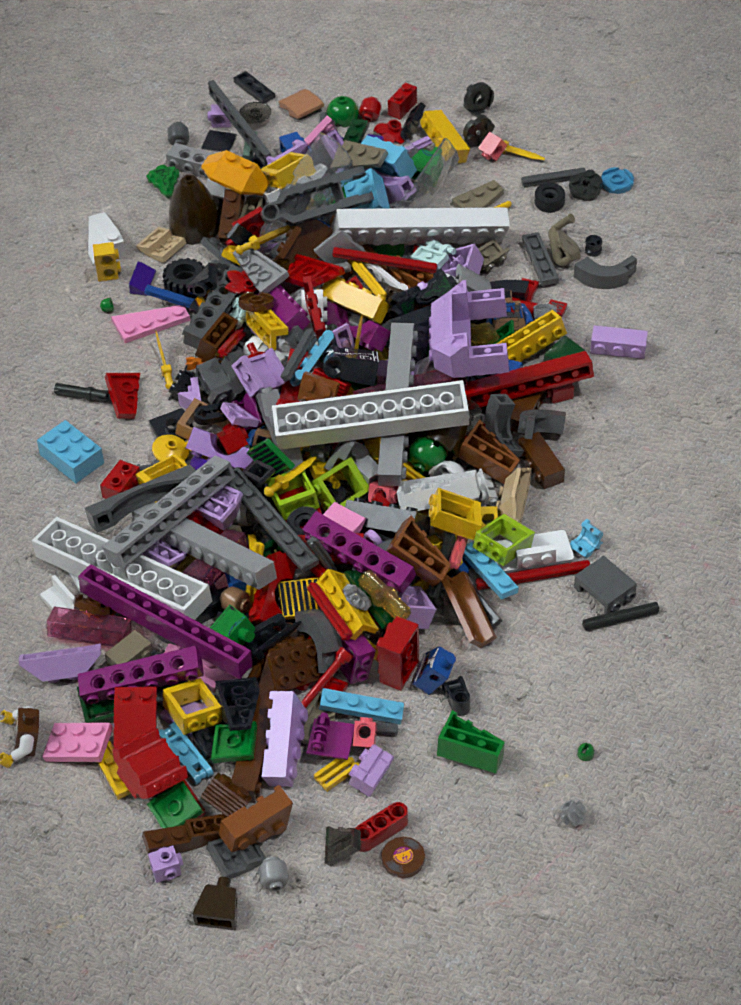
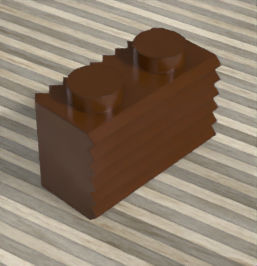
M221 773L215 775L200 795V798L225 817H228L244 806L246 807L252 799L245 788H238V786L232 783V779L229 776L221 775Z

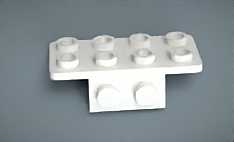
M558 530L535 534L531 548L516 550V558L505 566L497 564L505 573L572 562L574 555L566 531ZM508 539L496 541L506 548L514 544Z

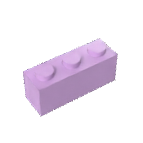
M594 325L590 353L645 359L648 331Z

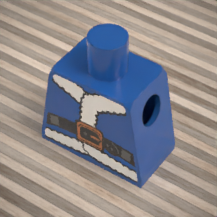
M437 647L424 653L413 685L428 695L431 694L449 678L453 664L456 662L455 655L442 647Z

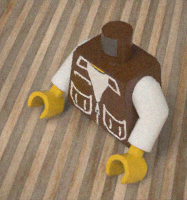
M31 706L18 708L13 713L3 710L1 715L5 717L0 722L12 725L15 721L14 750L11 752V755L4 752L0 754V765L9 768L14 760L17 761L24 756L35 757L39 734V710Z

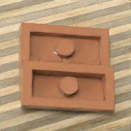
M303 89L278 101L281 108L287 109L289 115L297 119L324 107V103L307 89Z

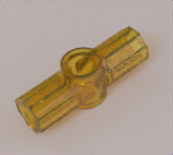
M371 570L366 571L360 576L358 580L359 585L371 596L374 605L382 606L394 619L396 616L404 619L409 618L412 613L411 608L398 597L397 590L394 587L387 586Z

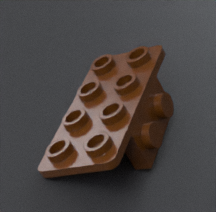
M318 219L296 225L294 228L290 227L285 235L288 238L285 243L281 242L276 250L278 254L273 261L289 259V263L285 265L289 268L291 263H295L294 257L296 254L316 259L318 255L314 252V249L330 237L333 232L332 228Z
M304 636L292 638L293 642H279L277 647L269 649L270 652L267 654L275 691H287L319 680L324 673H319L317 650L312 638L305 639Z

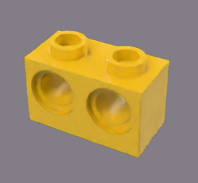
M114 242L93 244L98 282L119 279L118 272H121L120 261H116V259H119L118 249H114Z

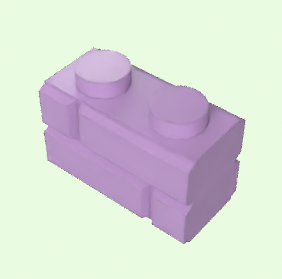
M375 744L369 750L365 748L359 757L361 763L359 766L355 764L349 773L351 776L349 785L360 790V792L368 797L371 796L394 759L393 755L383 751V749Z

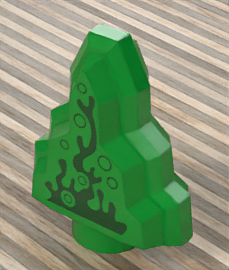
M159 165L156 169L149 171L146 175L148 182L152 183L155 188H158L160 193L166 198L172 197L174 185L177 184V179L180 177L179 169L174 166Z

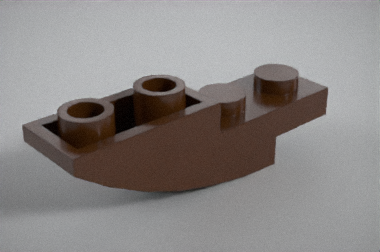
M220 814L188 819L181 826L143 831L142 839L148 854L160 848L170 846L174 847L176 854L206 846L208 842L221 839L218 835L221 820L226 817Z

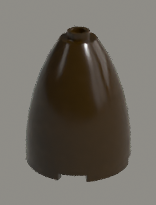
M186 175L177 184L170 201L169 229L172 235L185 238L186 244L195 245V242L201 241L203 237L210 239L215 237L219 232L220 225H218V210L215 201L207 187L197 177Z
M468 425L406 433V436H409V444L416 437H425L435 441L433 445L437 448L440 445L446 451L447 457L445 461L456 462L461 445L465 440Z

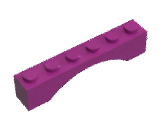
M327 301V307H324V311H327V322H324L325 325L334 324L340 327L348 323L355 343L358 326L350 325L346 310ZM369 320L362 324L359 345L371 351L377 349L382 352L391 331Z

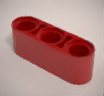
M402 802L392 803L355 827V848L360 852L370 851L403 830L408 825L407 806Z

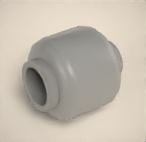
M266 858L259 866L260 881L264 888L275 892L283 889V886L288 883L287 865L280 858Z

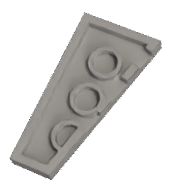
M252 248L243 252V255L237 254L236 251L233 252L235 259L259 292L268 293L289 277L287 270L258 250H253Z

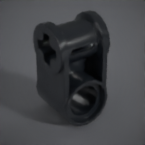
M458 676L455 680L445 681L441 687L451 709L457 712V716L467 715L470 712V694L463 677Z

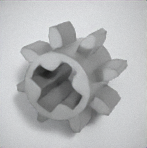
M571 799L561 806L560 810L562 813L559 815L566 826L570 823L573 826H578L586 819L584 813L587 810L580 800L575 803Z

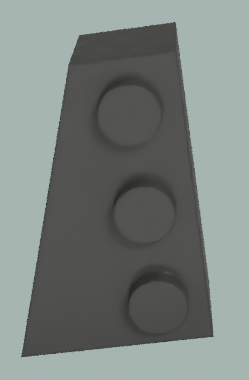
M217 358L196 366L195 377H198V383L204 389L202 394L205 397H209L214 388L229 383V379Z

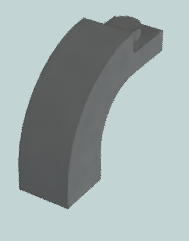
M632 255L617 265L603 266L586 257L574 265V278L589 287L597 289L618 288L628 284L629 276L636 272L637 258Z
M241 350L229 353L220 364L228 376L229 383L212 390L207 399L210 404L223 403L224 401L231 403L234 400H238L243 394L245 388L232 368V365L241 356H244Z
M491 394L486 408L485 427L489 432H493L496 435L495 438L502 445L505 444L517 457H521L524 450L514 440L510 429V419L515 403L507 394Z
M541 409L523 411L520 414L518 433H524L526 439H532L533 434L538 431L563 434L566 412Z
M322 610L296 611V622L302 621L296 630L297 632H306L312 637L317 650L319 673H325L336 660V652L342 647L341 638Z

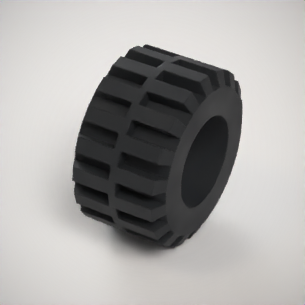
M180 258L167 264V268L163 270L164 289L195 299L196 296L188 292V284L203 271L205 266L200 261L197 262L196 259L191 260L190 258Z

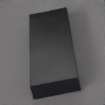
M247 71L233 77L234 83L260 103L265 104L275 98V93Z

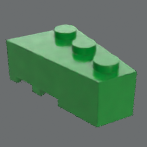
M452 710L438 737L437 756L497 774L503 761L505 742L485 729L479 730L473 726V722L461 719L457 716V712Z

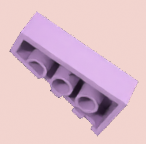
M270 691L269 699L273 700L272 709H268L271 727L270 730H266V742L269 748L264 750L262 778L268 786H293L294 779L297 777L296 766L301 756L300 745L301 740L304 739V724L308 719V711L294 691Z

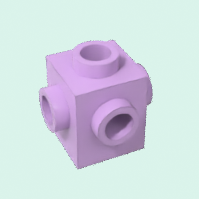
M173 846L163 847L148 854L156 883L172 880L181 875L182 857L180 853L176 854Z

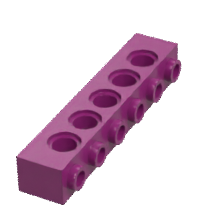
M315 511L302 529L307 541L312 536H315L328 554L333 553L337 555V558L345 564L349 562L360 573H368L374 581L385 583L386 587L393 592L398 591L403 594L416 576L413 566ZM330 533L327 537H322L323 534ZM346 542L345 545L338 546L339 543ZM356 552H362L359 556H354ZM373 561H379L376 565H370ZM390 570H394V571H395V572H394L393 574H391V575H387V574H386V573H387L388 571H390Z
M196 646L79 673V696L85 704H96L106 699L113 700L115 687L158 688L165 685H176L178 682L186 680L193 681L204 676L202 655Z

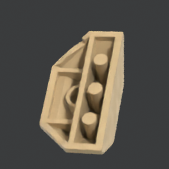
M517 468L505 479L504 487L501 486L499 491L501 501L497 500L496 504L499 516L506 514L517 522L522 523L531 483V468Z

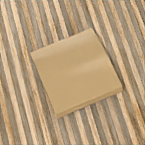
M157 227L136 247L145 255L157 261L166 262L186 244V241L183 237L172 235L170 229Z

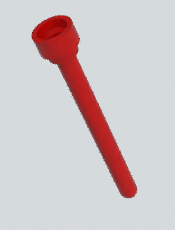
M340 647L335 656L336 660L301 701L305 709L341 665H345L346 662L349 663L352 660L353 656L344 648Z

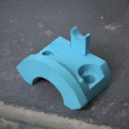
M586 519L581 524V533L575 540L571 541L570 546L572 550L588 558L595 549H600V545L603 544L600 541L603 537V532L592 525L590 520Z

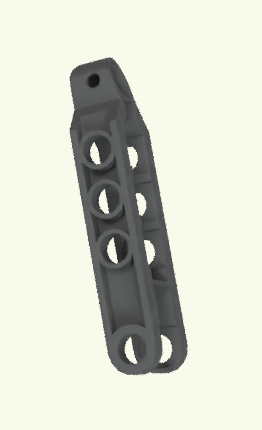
M360 166L283 189L277 201L268 203L263 207L261 218L267 224L281 221L292 227L335 214L337 209L355 208L370 203L375 199L372 191L360 196L358 194L347 198L344 196L341 184L366 176L364 167ZM331 188L336 203L327 206L324 204L320 208L311 211L308 209L304 213L294 216L286 212L284 206L286 201Z

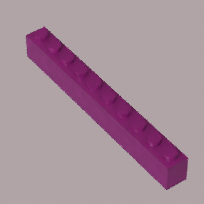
M90 564L78 576L81 593L101 602L105 606L111 607L112 610L182 648L196 646L202 655V659L236 678L241 679L252 667L251 650L96 566Z

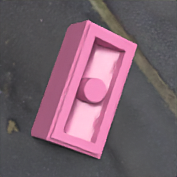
M336 502L323 514L354 533H360L367 519Z

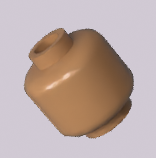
M231 586L222 592L220 603L224 610L230 604L241 613H244L250 607V597L246 591Z

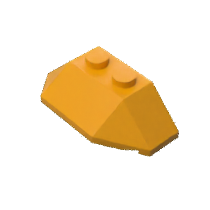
M227 150L209 155L201 165V169L204 170L211 181L240 194L263 196L270 185L258 164Z

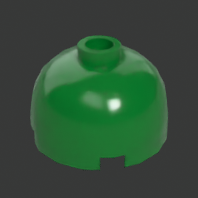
M339 96L332 99L328 104L327 115L335 121L336 127L337 124L342 125V127H348L353 119H358L359 117L358 105L350 97Z
M416 437L409 446L408 459L416 471L420 473L429 472L434 466L445 461L447 453L440 445L437 448L433 445L435 441L431 439Z

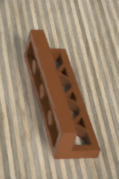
M462 571L453 578L445 575L442 583L469 642L482 648L497 638L468 574Z

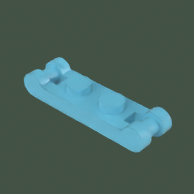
M325 330L322 336H320L318 339L319 345L315 344L309 352L311 354L310 358L305 357L300 364L302 369L297 370L291 378L290 384L292 386H299L303 373L309 372L333 339L334 334L332 331Z
M175 722L168 725L167 729L159 730L160 738H166L170 749L176 756H179L180 765L186 766L187 774L194 785L199 784L201 779L214 775L210 765L187 736L183 735ZM201 767L202 770L195 771L196 768Z

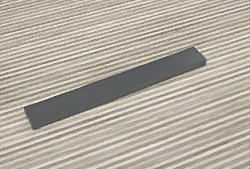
M214 80L208 81L209 95L263 165L267 166L266 158L268 156L271 157L270 151Z
M239 467L234 468L233 471L236 477L226 485L242 492L241 502L298 569L304 573L318 565L319 559Z

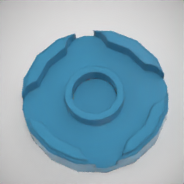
M613 167L602 173L603 189L607 192L621 194L626 193L633 187L634 176L627 169L623 168V170H620L619 167Z

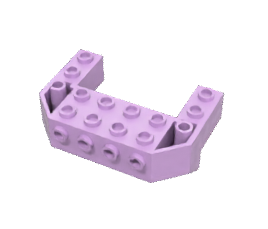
M462 280L450 291L431 303L430 361L434 362L435 369L453 378L509 372L507 343L471 346V320L507 316L504 288L468 292L467 282Z

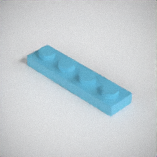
M474 541L466 544L463 558L501 600L518 593L519 587L493 559L473 548Z
M323 688L319 710L401 724L404 703Z

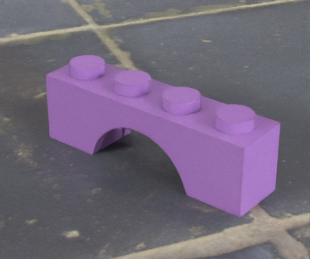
M193 427L186 446L187 449L192 450L191 454L198 457L205 455L208 457V461L212 457L218 456L229 461L233 469L236 467L245 469L254 461L247 454L250 448L242 447L237 453L226 455L218 446L216 434Z

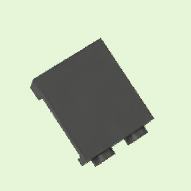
M602 556L575 575L574 588L578 592L585 589L604 606V614L618 611L623 604L632 601L636 596L637 583L605 556Z

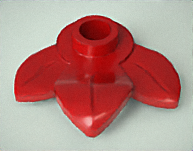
M393 119L388 123H379L374 127L373 131L383 136L385 142L394 143L396 141L399 144H403L405 141L400 136L402 126L398 120Z
M237 270L227 272V276L231 281L224 287L227 291L235 294L255 293L257 291L244 270L242 273Z

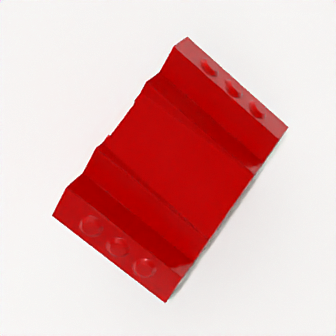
M151 729L112 749L114 762L118 766L117 775L135 799H149L188 778L186 766H180L179 756H176L170 749L166 738H160L159 729Z

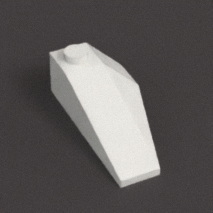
M103 212L89 216L88 255L93 266H95L93 244L114 242V249H118L119 259L126 257L124 240L107 214Z

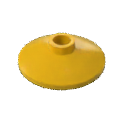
M162 435L155 439L152 444V453L158 461H162L173 454L180 459H184V461L188 458L189 449L186 448L185 441L178 436Z

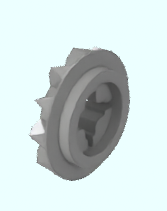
M347 584L343 588L345 598L355 608L367 611L372 605L370 598L366 596V593L361 588H357L356 585Z

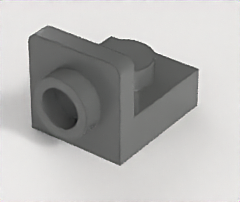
M298 325L294 326L284 340L295 349L304 331ZM316 337L313 338L310 346L308 347V353L314 346L315 342L318 340Z

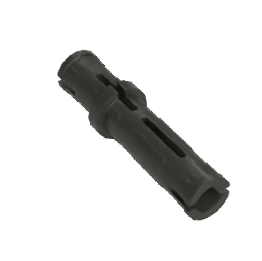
M56 383L54 386L55 394L85 398L88 401L99 400L108 402L109 400L108 390Z

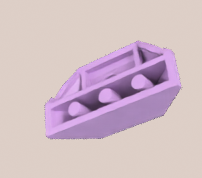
M225 485L194 511L216 527L225 531L238 516L243 494Z
M159 539L141 555L176 569L187 553Z
M101 644L22 654L19 656V665L43 682L55 683L65 678L76 680L78 679V674L87 672L101 655Z

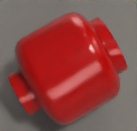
M375 97L365 98L361 102L359 115L363 120H368V122L375 121L379 118L382 105Z

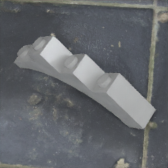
M272 386L262 388V392L257 393L256 406L265 421L273 443L277 446L272 405H276L280 395L278 389H272ZM300 447L281 450L295 464L293 469L303 462Z

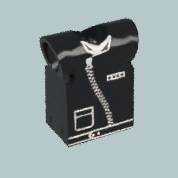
M333 345L326 347L322 353L323 370L328 377H338L341 380L369 386L375 385L379 365L377 351L346 347L339 348Z

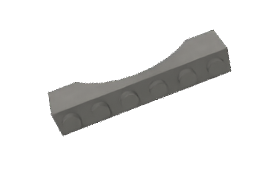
M189 464L85 507L89 525L97 533L115 526L122 518L134 510L159 501L196 470Z

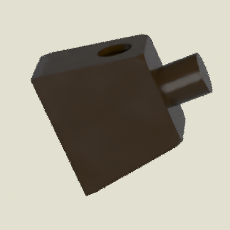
M219 877L217 885H205L193 911L195 925L236 931L238 898L236 889L230 887L231 880L229 878Z

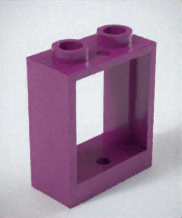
M362 633L356 640L350 639L346 641L341 638L342 647L353 656L349 663L346 662L345 665H341V672L350 684L365 681L370 674L375 654L374 648Z

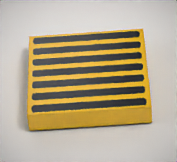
M318 578L278 583L282 615L286 620L295 619L296 611L321 610L307 590V586L311 582L316 583Z

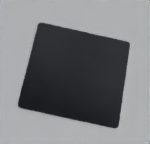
M209 130L201 149L219 152L230 151L237 134Z

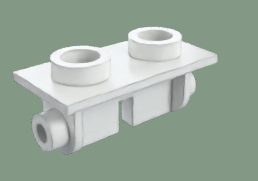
M479 469L477 473L480 488L478 501L481 502V507H485L486 504L496 506L499 499L496 491L493 490L494 486L491 476L486 473L483 474L482 469Z

